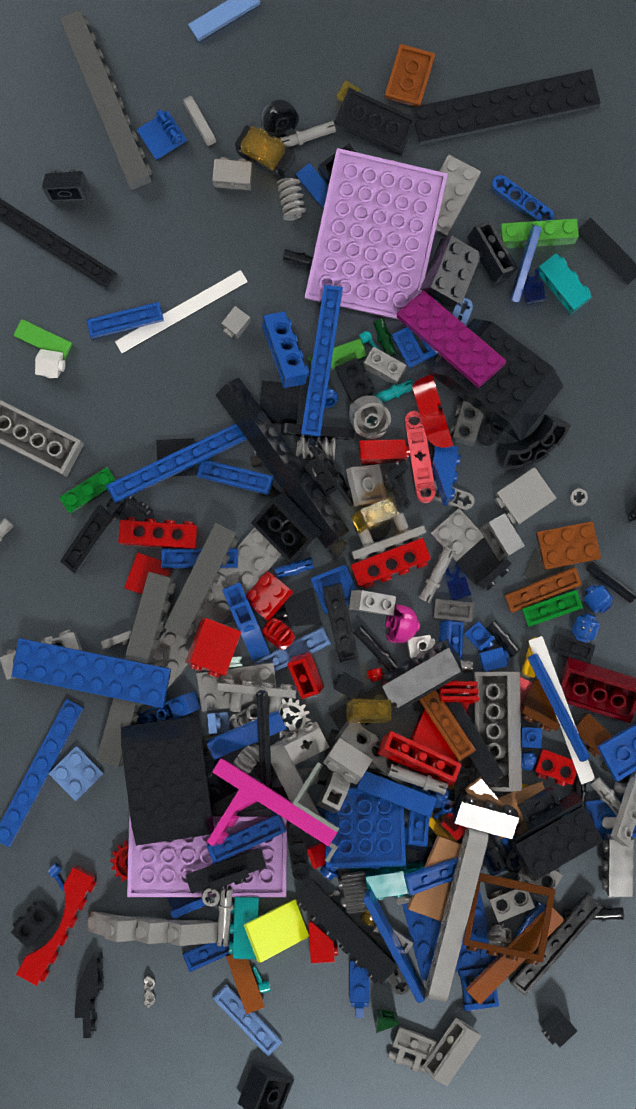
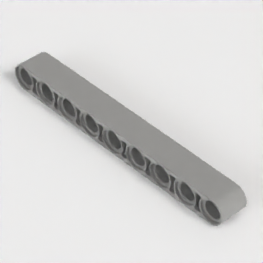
M466 828L425 987V998L443 1002H446L448 999L488 843L487 832L472 828Z

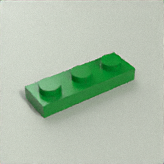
M106 467L60 496L59 499L68 513L72 514L108 491L106 485L116 481L109 468Z
M577 590L521 610L527 627L579 610L583 606Z

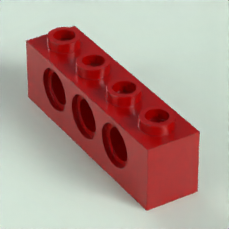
M126 517L125 520H120L118 543L121 545L197 549L198 526L194 525V522L183 521V524H175L173 520H164V523H157L156 519L146 518L145 521H137V518ZM143 527L144 534L137 537L135 535L136 529ZM159 528L163 529V536L160 538H155V530ZM176 530H181L183 536L178 540L174 539L173 533Z
M421 538L351 564L350 567L358 588L363 586V589L374 586L373 582L381 580L383 583L391 580V575L399 573V576L410 572L409 569L415 566L417 569L423 568L428 565L427 562L431 558L424 539ZM406 553H411L414 556L412 563H407L404 560ZM394 560L397 566L395 569L390 570L386 567V562ZM374 566L378 569L379 574L374 577L370 576L368 569Z
M392 731L384 735L377 754L424 776L430 775L433 779L448 783V786L456 782L462 765Z

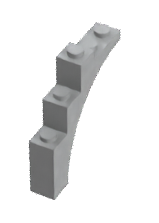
M89 911V919L87 921L88 932L105 936L104 939L114 942L139 941L146 944L168 942L178 946L217 943L218 922L206 919H146Z

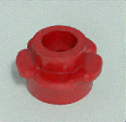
M382 667L367 670L368 676L366 678L371 679V682L382 680L381 677L385 673L382 671Z

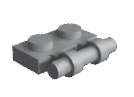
M399 1026L392 1046L399 1050L397 1053L389 1051L387 1058L393 1060L397 1065L403 1064L410 1067L412 1071L425 1073L426 1071L422 1068L424 1064L421 1063L422 1058L425 1060L429 1058L437 1041ZM405 1052L415 1055L414 1060L405 1057Z

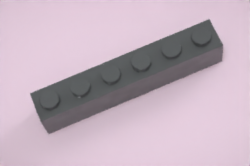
M217 523L214 524L164 626L165 629L183 638L193 634L196 627L194 622L196 618L200 619L205 609L202 605L205 600L209 601L213 590L210 589L213 583L217 584L222 573L219 572L221 566H226L230 558L227 554L230 548H235L239 540L236 537V532Z

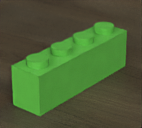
M577 219L502 223L499 229V236L506 248L525 247L532 224L542 228L536 247L575 244L579 237Z

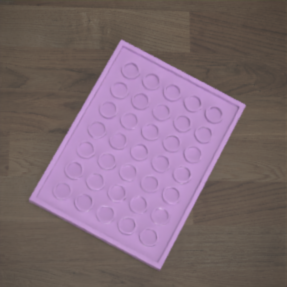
M337 148L304 299L321 302L324 285L343 287L340 307L399 320L397 313L422 292L420 289L427 271L448 173Z

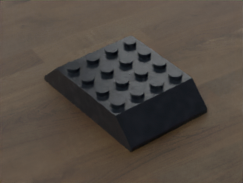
M473 318L467 327L506 360V364L480 388L476 387L443 357L434 365L429 374L464 401L472 404L475 409L477 408L484 416L520 442L564 386L555 369L494 322Z
M192 716L121 727V748L131 827L136 846L211 835L214 831V822L200 717Z

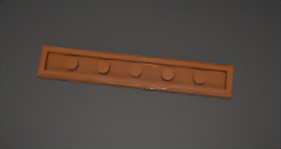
M552 908L548 936L564 921L554 908ZM545 910L507 948L532 953L540 943ZM501 953L466 988V991L481 1004L525 958L518 957V961L506 958V954Z

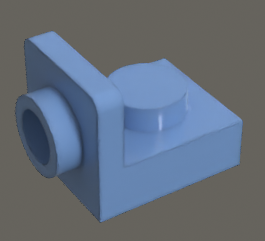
M228 712L207 714L209 734L230 730Z

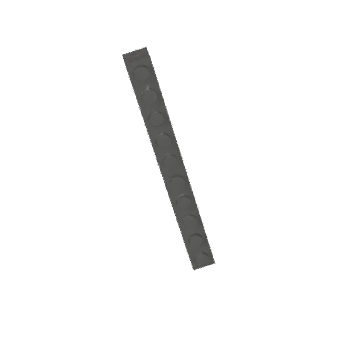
M78 10L60 17L66 36L130 189L133 190L150 183L149 175H152L149 164H144L143 158L146 157L142 147L138 148L136 145L138 138L135 131H131L129 125L132 124L128 114H123L122 109L125 107L121 97L117 98L115 95L118 90L114 81L110 82L108 76H111L107 64L103 66L101 60L104 57L101 49H96L95 47L97 40L94 33H90L88 27L91 26L87 16H82L81 11Z
M148 572L124 659L151 665L155 664L153 656L155 650L157 651L160 646V639L158 638L160 632H163L166 623L164 621L165 613L169 612L171 606L169 599L176 588L175 578ZM113 698L96 761L116 767L123 765L121 727L138 724L140 717L138 710L143 704Z

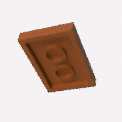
M400 44L385 98L411 106H421L436 53Z
M593 521L536 533L544 570L601 559Z

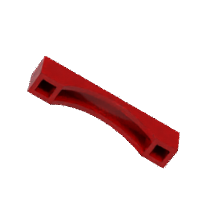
M77 865L72 868L64 883L65 909L58 930L47 944L29 953L24 958L16 973L17 976L36 986L41 981L45 982L50 973L47 970L49 965L54 964L59 956V953H57L60 945L64 946L69 937L66 935L69 928L73 929L78 920L75 917L79 910L82 911L88 901L85 897L88 892L92 893L97 884L94 881L97 877L96 875Z

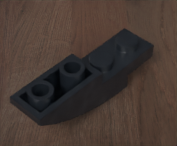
M100 952L95 953L88 962L76 994L75 1018H83V1038H92L94 1032L97 1031V1019H94L97 1001L93 997H98L104 989V979L100 978V970H103V958H100Z

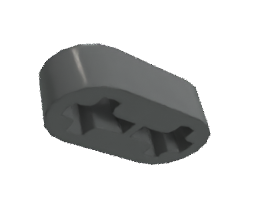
M397 967L398 973L394 974L393 972L388 978L393 991L396 994L403 995L408 992L409 986L399 967ZM397 977H400L402 983L406 982L402 990L399 987H395L398 984Z

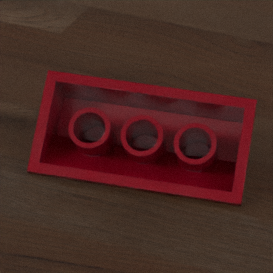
M568 657L560 679V685L567 704L631 723L636 711V678Z

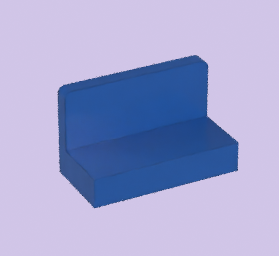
M167 897L172 909L170 913L173 919L206 906L202 901V897ZM206 897V898H205L206 901L210 900V902H211L210 897Z

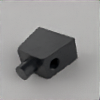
M313 588L289 597L284 603L285 608L279 609L275 613L278 620L288 619L290 627L321 624Z

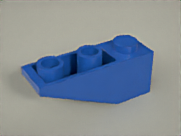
M435 446L433 450L432 472L444 506H447L449 501L454 499L455 489L452 486L453 482L456 483L458 472L455 471L456 465L459 466L461 455L458 454L459 447L457 446L445 448Z
M194 691L165 702L163 708L154 707L140 713L139 721L141 724L178 719L201 710V706Z

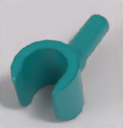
M368 331L359 335L362 344L369 342L372 348L379 349Z
M256 966L253 967L252 971L257 979L259 991L261 993L270 992L269 981L262 982Z

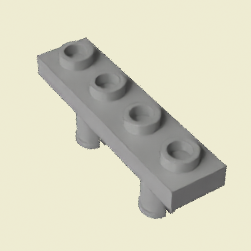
M404 513L393 516L399 532L396 536L376 543L373 542L368 526L357 529L363 546H361V549L350 554L353 560L358 559V562L369 558L368 554L375 552L378 555L386 552V547L393 545L394 548L405 545L404 541L410 538L412 542L423 538L422 534L426 533L425 527L423 525L411 529L408 527Z
M223 678V681H219L217 691L231 693L230 711L241 712L244 694L256 695L259 690L268 692V697H270L269 714L277 710L280 712L282 698H296V688H293V685L281 684V687H275L270 682H262L261 685H255L254 681L242 680V683H234V679Z
M636 771L631 773L628 782H616L614 784L615 793L624 794L617 817H604L602 820V825L605 829H613L611 837L621 846H629L636 824Z

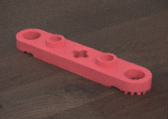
M412 411L405 417V429L410 449L415 492L420 502L429 503L435 497V486L428 441L420 413ZM417 417L420 422L417 425H411L409 419ZM419 452H421V455H425L422 461L415 458ZM422 489H429L431 491L430 497H422L420 494Z

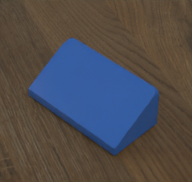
M441 620L439 642L448 639L460 656V660H462L464 622Z

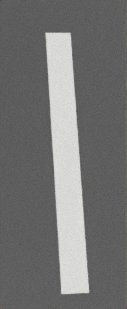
M240 270L164 313L163 322L139 327L118 339L115 343L121 353L245 284L247 280Z
M540 636L529 640L533 654L537 653L575 726L543 637ZM558 719L581 784L595 780L589 761H579Z

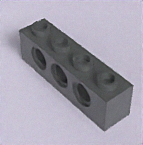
M353 718L345 722L333 741L337 742L339 738L343 739L373 759L368 768L374 773L402 785L403 780L388 776L390 767L387 764V760L390 759L379 754L375 756L372 753V748L378 752L382 741L379 740L378 735L374 732H369L360 721ZM357 736L361 738L362 744L358 743ZM390 760L395 766L411 771V769Z

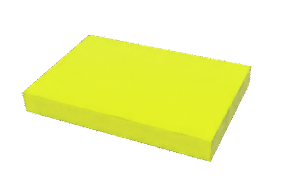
M290 900L244 924L257 962L260 963L309 937L296 900Z

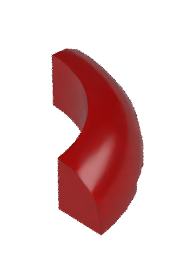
M431 375L425 376L417 380L412 386L425 434L433 445L441 448L451 447L453 443L443 408H438L441 402L434 378Z

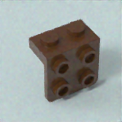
M534 680L520 707L521 714L523 715L522 718L530 723H533V721L539 723V728L549 733L551 730L557 731L560 724L557 723L556 714L539 680Z

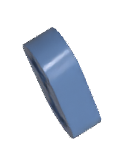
M464 298L460 306H455L452 313L457 319L458 317L461 318V322L465 326L473 308V304L468 298ZM465 303L468 309H465L464 314H461L460 306Z

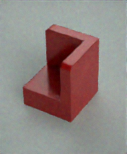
M449 813L439 822L457 841L464 835L466 828H469L455 824L453 814Z

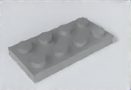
M450 155L447 156L439 171L448 173L435 230L436 233L447 237L481 174L480 170Z
M274 662L228 668L226 676H219V678L207 675L208 671L197 673L202 712L230 708L231 693L217 691L218 682L223 681V678L234 679V683H242V680L254 681L255 685H261L262 682L273 683V686L277 687ZM255 694L243 695L242 706L256 704Z

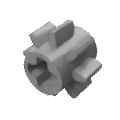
M504 923L495 924L488 931L487 936L490 944L506 947L512 941V932L509 928H504Z

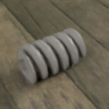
M285 178L277 181L278 192H280L279 198L283 207L282 213H284L283 218L286 221L297 220L302 217V213L306 212V208H300L305 203L299 200L303 198V194L297 193L302 190L300 186H296L300 184L299 179Z
M304 435L301 436L300 440H297V459L300 454H302L303 459H306L308 454H310L311 460L315 458L308 448V443L312 436H309L307 441ZM316 437L315 441L321 444L326 457L332 456L334 460L335 438L332 437L329 443L327 437H324L322 442L319 437Z

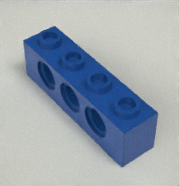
M285 311L263 315L262 329L283 388L306 384L309 369L303 363V352L301 349H298V340L296 334L292 332L291 319L287 318Z

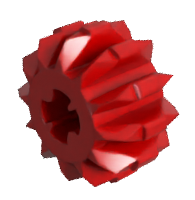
M277 618L271 619L262 629L264 637L280 650L286 649L295 639L294 632Z

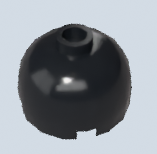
M285 100L271 101L264 107L261 113V125L266 134L271 138L287 136L289 134L287 131L291 128L294 130L299 122V115L295 108Z

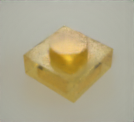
M345 80L336 99L343 102L349 88L357 92H361V89Z

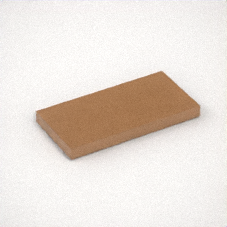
M437 835L424 868L458 857L462 843ZM452 881L412 895L407 908L416 913L442 921Z

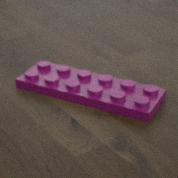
M424 290L397 313V318L478 388L506 364V360Z

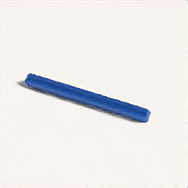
M536 653L529 656L528 660L579 761L584 762L588 760L590 756L539 655Z

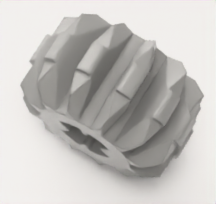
M252 743L246 746L237 756L233 765L250 775L259 765V745Z

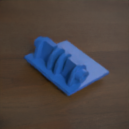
M158 110L156 118L136 129L156 160L187 142L186 137L168 110L166 112Z

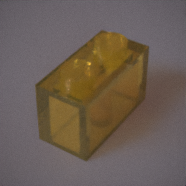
M254 126L251 127L240 144L241 152L271 170L275 169L285 153V145L279 138H272L262 128L257 129Z
M392 497L360 509L351 518L360 534L392 520L399 515V512Z
M352 699L347 702V722L386 723L392 719L391 700Z

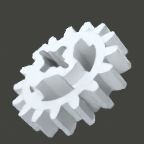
M289 698V702L282 699V719L284 720L287 717V713L291 716L298 715V717L292 720L293 724L284 721L285 725L289 727L290 732H296L302 729L305 723L311 719L306 718V715L310 712L303 710L306 705L300 706V700L293 703L292 698ZM289 706L298 708L300 712L295 713L291 711ZM303 718L301 726L297 729L295 725L297 720ZM281 731L279 738H282L289 732Z

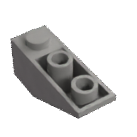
M331 771L316 805L333 814L338 812L348 793L350 782L346 781L339 773Z

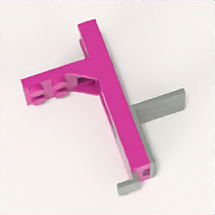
M220 759L212 772L239 790L210 835L207 843L212 846L223 844L229 835L226 833L228 828L234 827L239 819V816H237L238 812L256 802H260L325 845L331 847L332 850L325 859L329 863L338 848L332 841L340 828L300 803L323 765L319 762L316 764L292 803L230 762Z

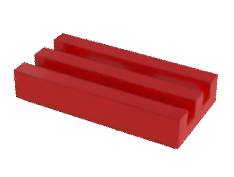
M451 681L439 688L440 702H478L480 700L478 696L479 690L477 689L478 682ZM443 688H472V689H443ZM444 694H473V696H444Z

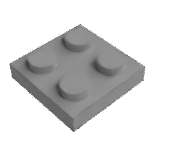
M379 464L346 469L354 507L388 501Z
M460 508L431 532V535L443 548L446 546L456 551L452 557L455 562L484 537L482 532Z

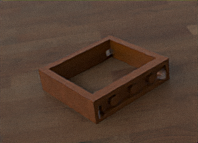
M480 873L465 929L463 945L467 946V950L478 952V949H484L486 954L498 956V953L506 954V958L518 961V957L525 958L526 963L538 965V962H543L556 889ZM481 882L548 896L538 954L470 939Z

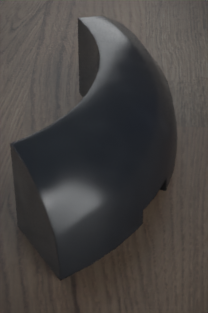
M545 414L536 430L520 442L499 443L497 454L499 465L505 469L524 468L525 465L540 462L549 456L548 453L556 445L559 446L571 425L564 420Z

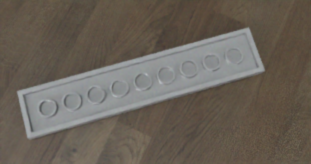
M255 527L237 547L239 549L238 568L220 569L221 577L217 584L213 583L210 589L213 590L209 601L205 600L202 605L205 609L200 619L196 618L194 622L196 627L193 634L183 638L166 630L160 637V646L157 651L155 650L153 656L155 658L154 665L171 668L168 688L189 665L185 661L200 620L208 618L224 624L232 614L222 590L240 582L246 595L259 581L260 577L266 571H269L280 558L281 554Z

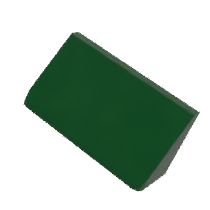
M377 1009L375 1020L376 1033L399 1024L396 1012Z

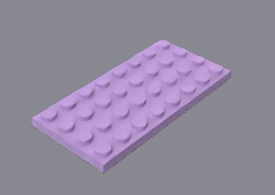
M129 816L127 897H202L204 890L193 894L190 892L186 874L214 864L206 847L209 844L207 840L210 835L136 846ZM213 816L214 829L222 816ZM239 816L234 827H229L226 833L231 835L269 817ZM280 817L286 829L285 833L232 856L235 857L260 848L266 867L249 873V877L241 884H228L226 894L228 886L233 887L232 897H286L287 820ZM210 891V892L207 893V894H208L207 897H215V896H216L215 893L212 894V891Z

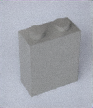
M535 467L495 494V502L501 509L504 508L507 512L506 516L516 526L557 499Z

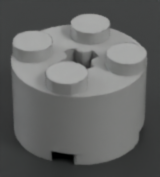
M363 396L351 403L349 407V420L360 436L366 439H376L386 433V429L391 423V415L379 398L376 396Z

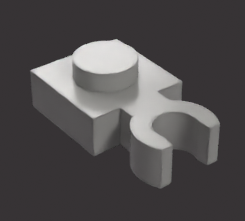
M132 630L101 641L102 648L108 649L121 644V647L128 645Z

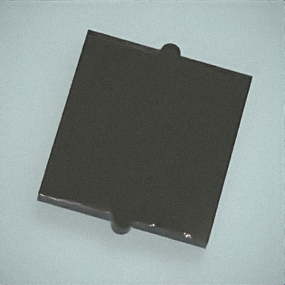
M535 549L530 561L527 562L528 566L523 578L531 582H537L562 572L564 566L544 570L540 551Z

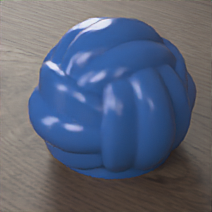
M330 387L327 390L326 408L333 407L339 398L337 392Z
M533 751L521 753V768L526 771L532 770L537 764V755Z
M446 788L445 795L431 791V796L437 798L436 808H442V804L446 800L451 801V792L448 788Z

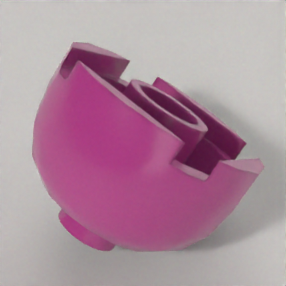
M395 604L394 615L387 616L385 627H389V633H385L387 640L392 643H405L412 639L419 631L420 622L411 608Z

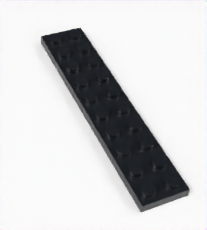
M589 69L412 107L411 111L413 117L417 118L415 128L419 145L596 108L600 107L601 102L593 70Z

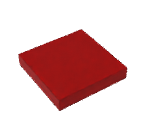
M137 552L124 588L143 594L148 572L170 577L173 569H162L161 560Z

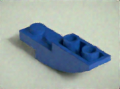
M240 582L223 589L224 596L238 629L241 631V636L252 661L270 654Z

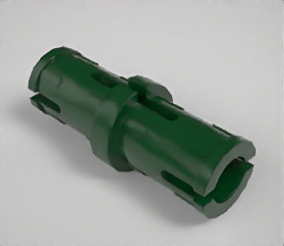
M381 318L374 321L373 325L378 335L377 340L381 343L384 353L391 357L395 356L397 352L392 342V334L387 329L385 319Z

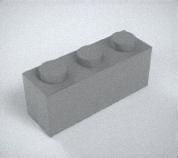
M455 1018L422 1068L434 1080L448 1086L481 1035L469 1024Z

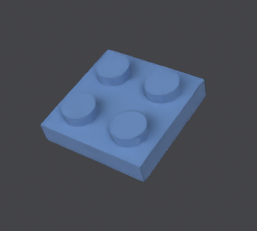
M76 746L48 774L77 801L104 772L79 746Z

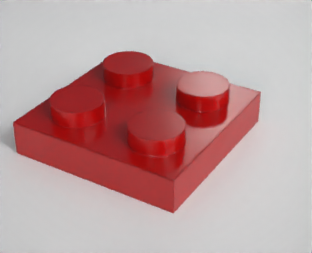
M266 571L253 588L247 592L246 598L250 607L269 621L291 596L293 591L270 572Z

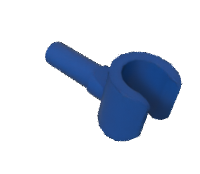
M444 801L442 810L433 815L434 819L446 813L454 814L455 809H449V806L454 802Z
M54 863L49 868V875L55 878L62 891H64V883L58 875L62 869L57 863Z

